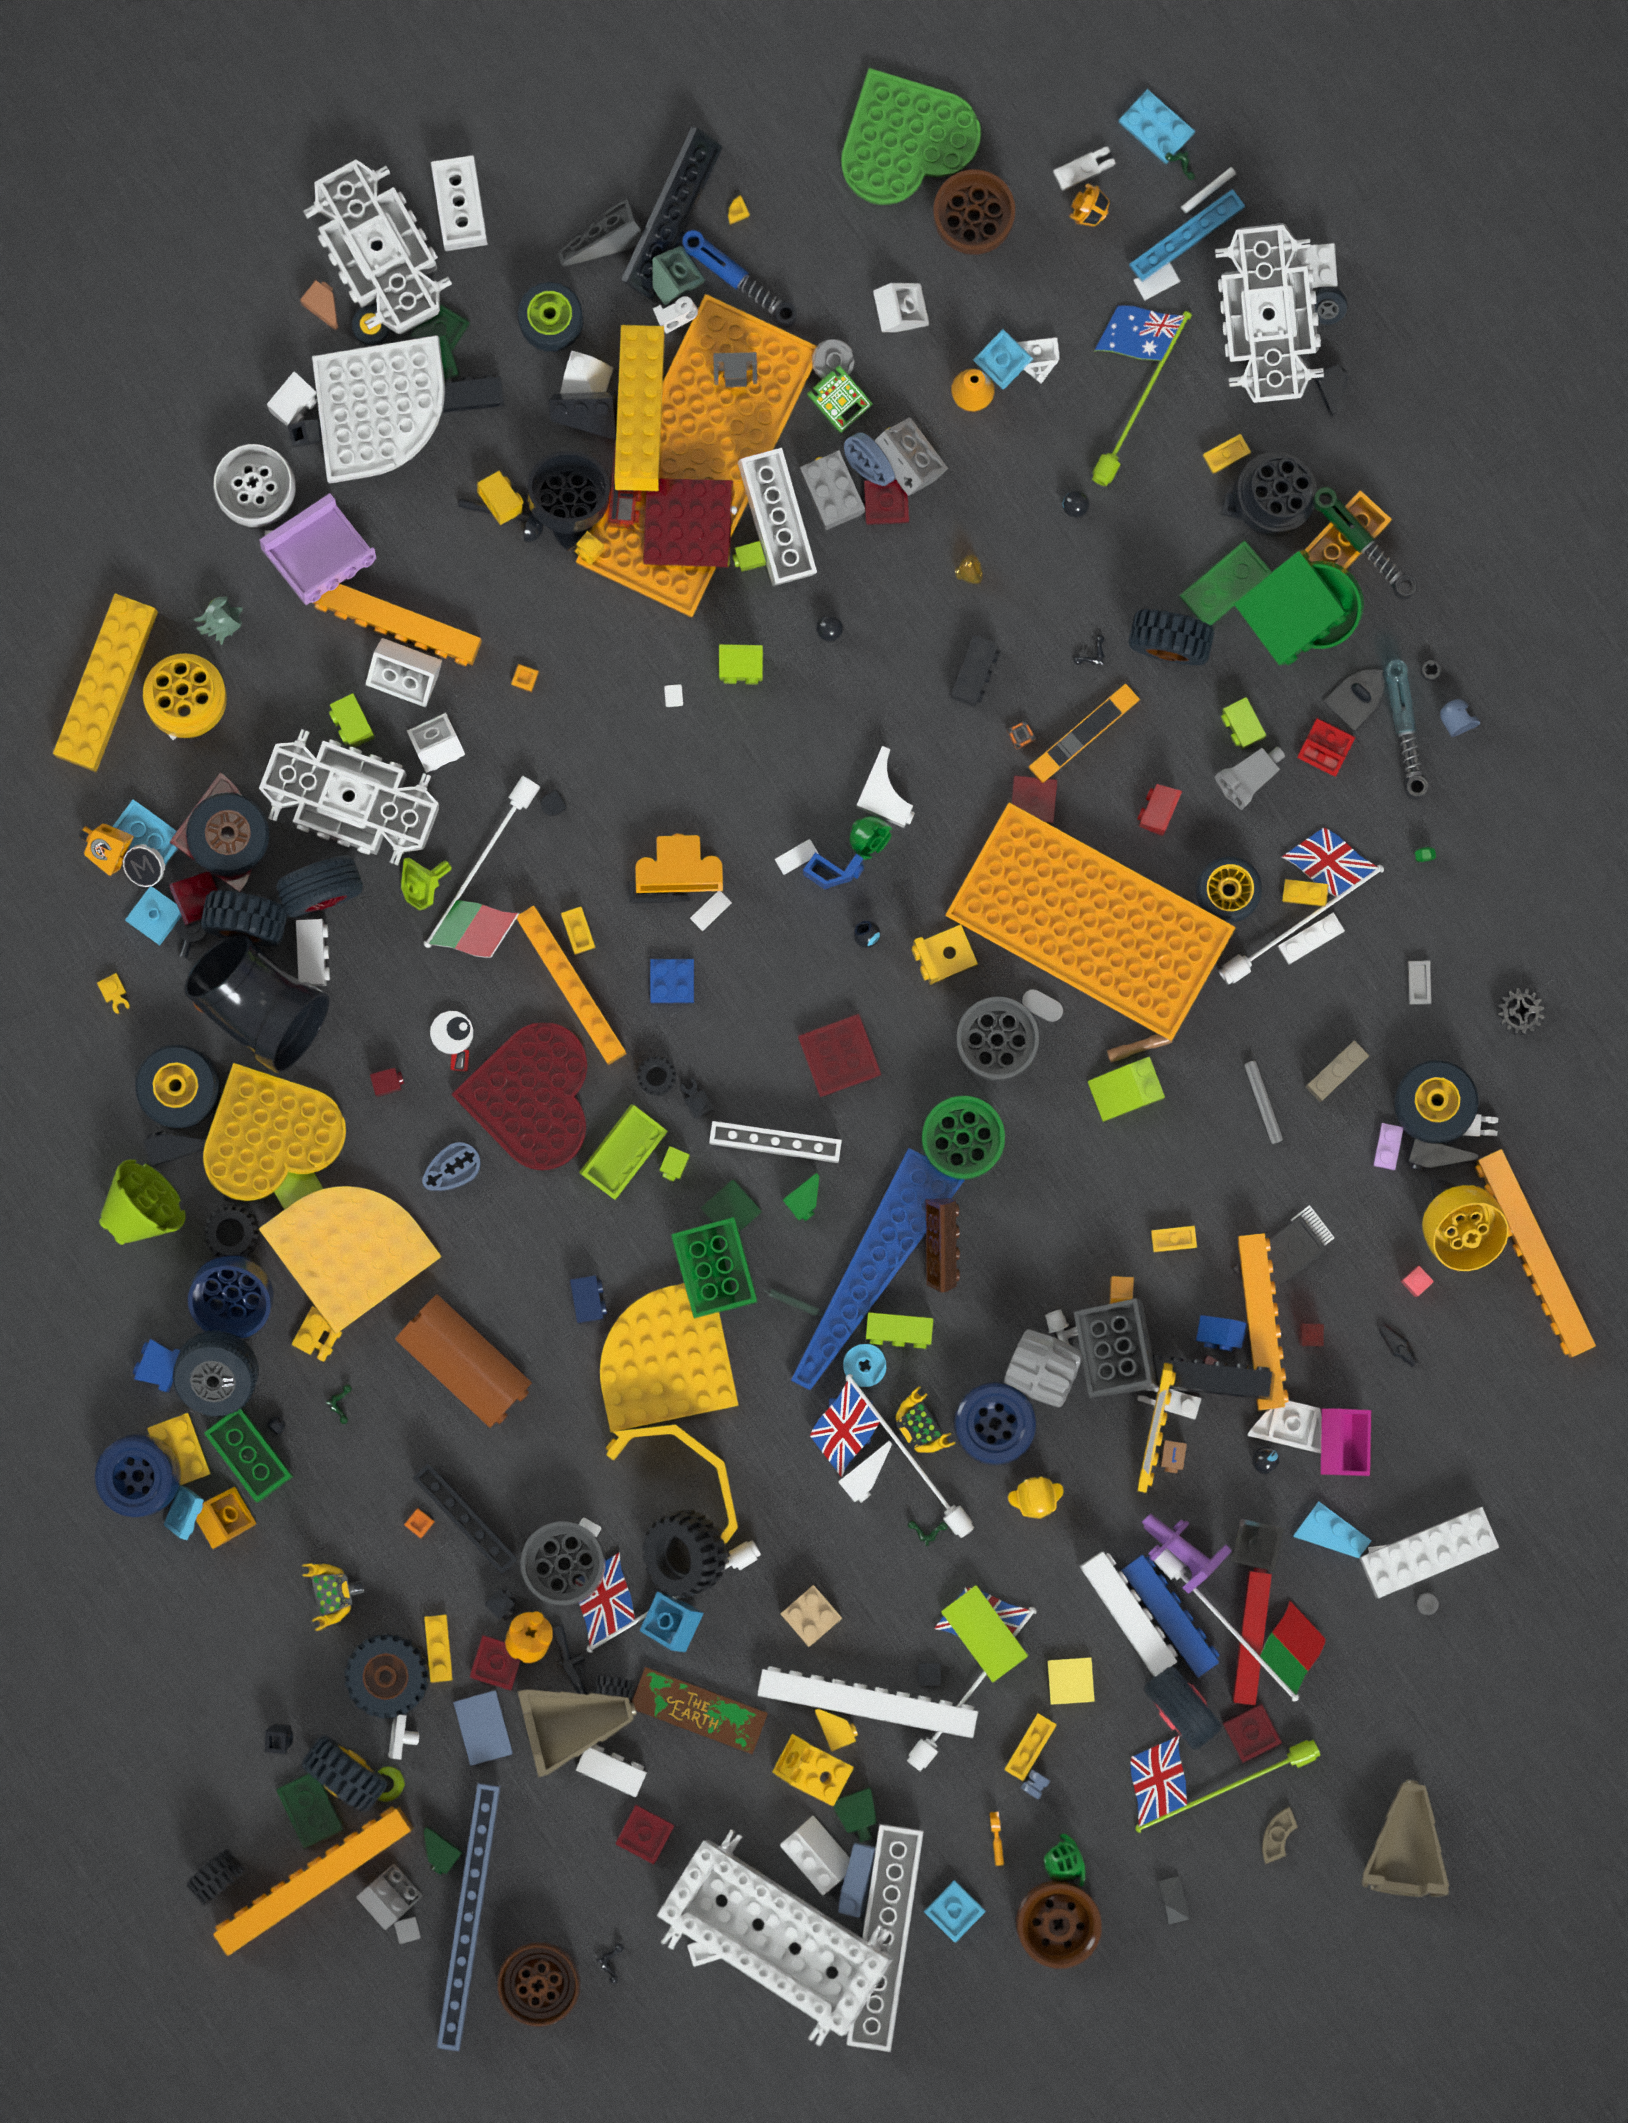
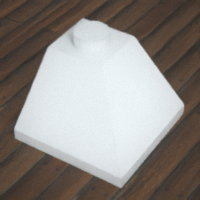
M571 351L560 394L606 392L614 368L592 356Z

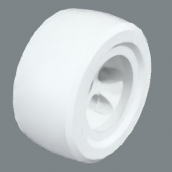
M248 444L235 448L221 460L214 476V493L221 510L230 519L248 527H264L277 522L288 512L294 500L296 483L289 463L279 452L267 446ZM253 468L252 472H249L247 474L244 472L248 469ZM261 470L269 471L266 477L261 476ZM238 479H241L243 482L240 487L235 486ZM251 480L259 481L256 483L257 487L252 488L251 485L248 487ZM273 484L275 488L269 492L266 490V486ZM247 494L248 500L243 502L240 500V496ZM257 497H264V502L258 504L256 502Z

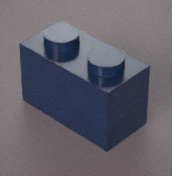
M596 1275L570 1280L577 1323L604 1319L603 1314H607L605 1301L600 1299V1293L603 1292L602 1280H597Z

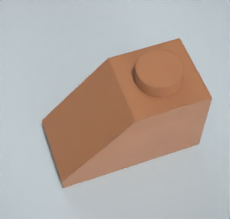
M315 280L301 298V304L334 330H337L338 320L335 297L331 292L333 289L327 283L322 282L320 284Z

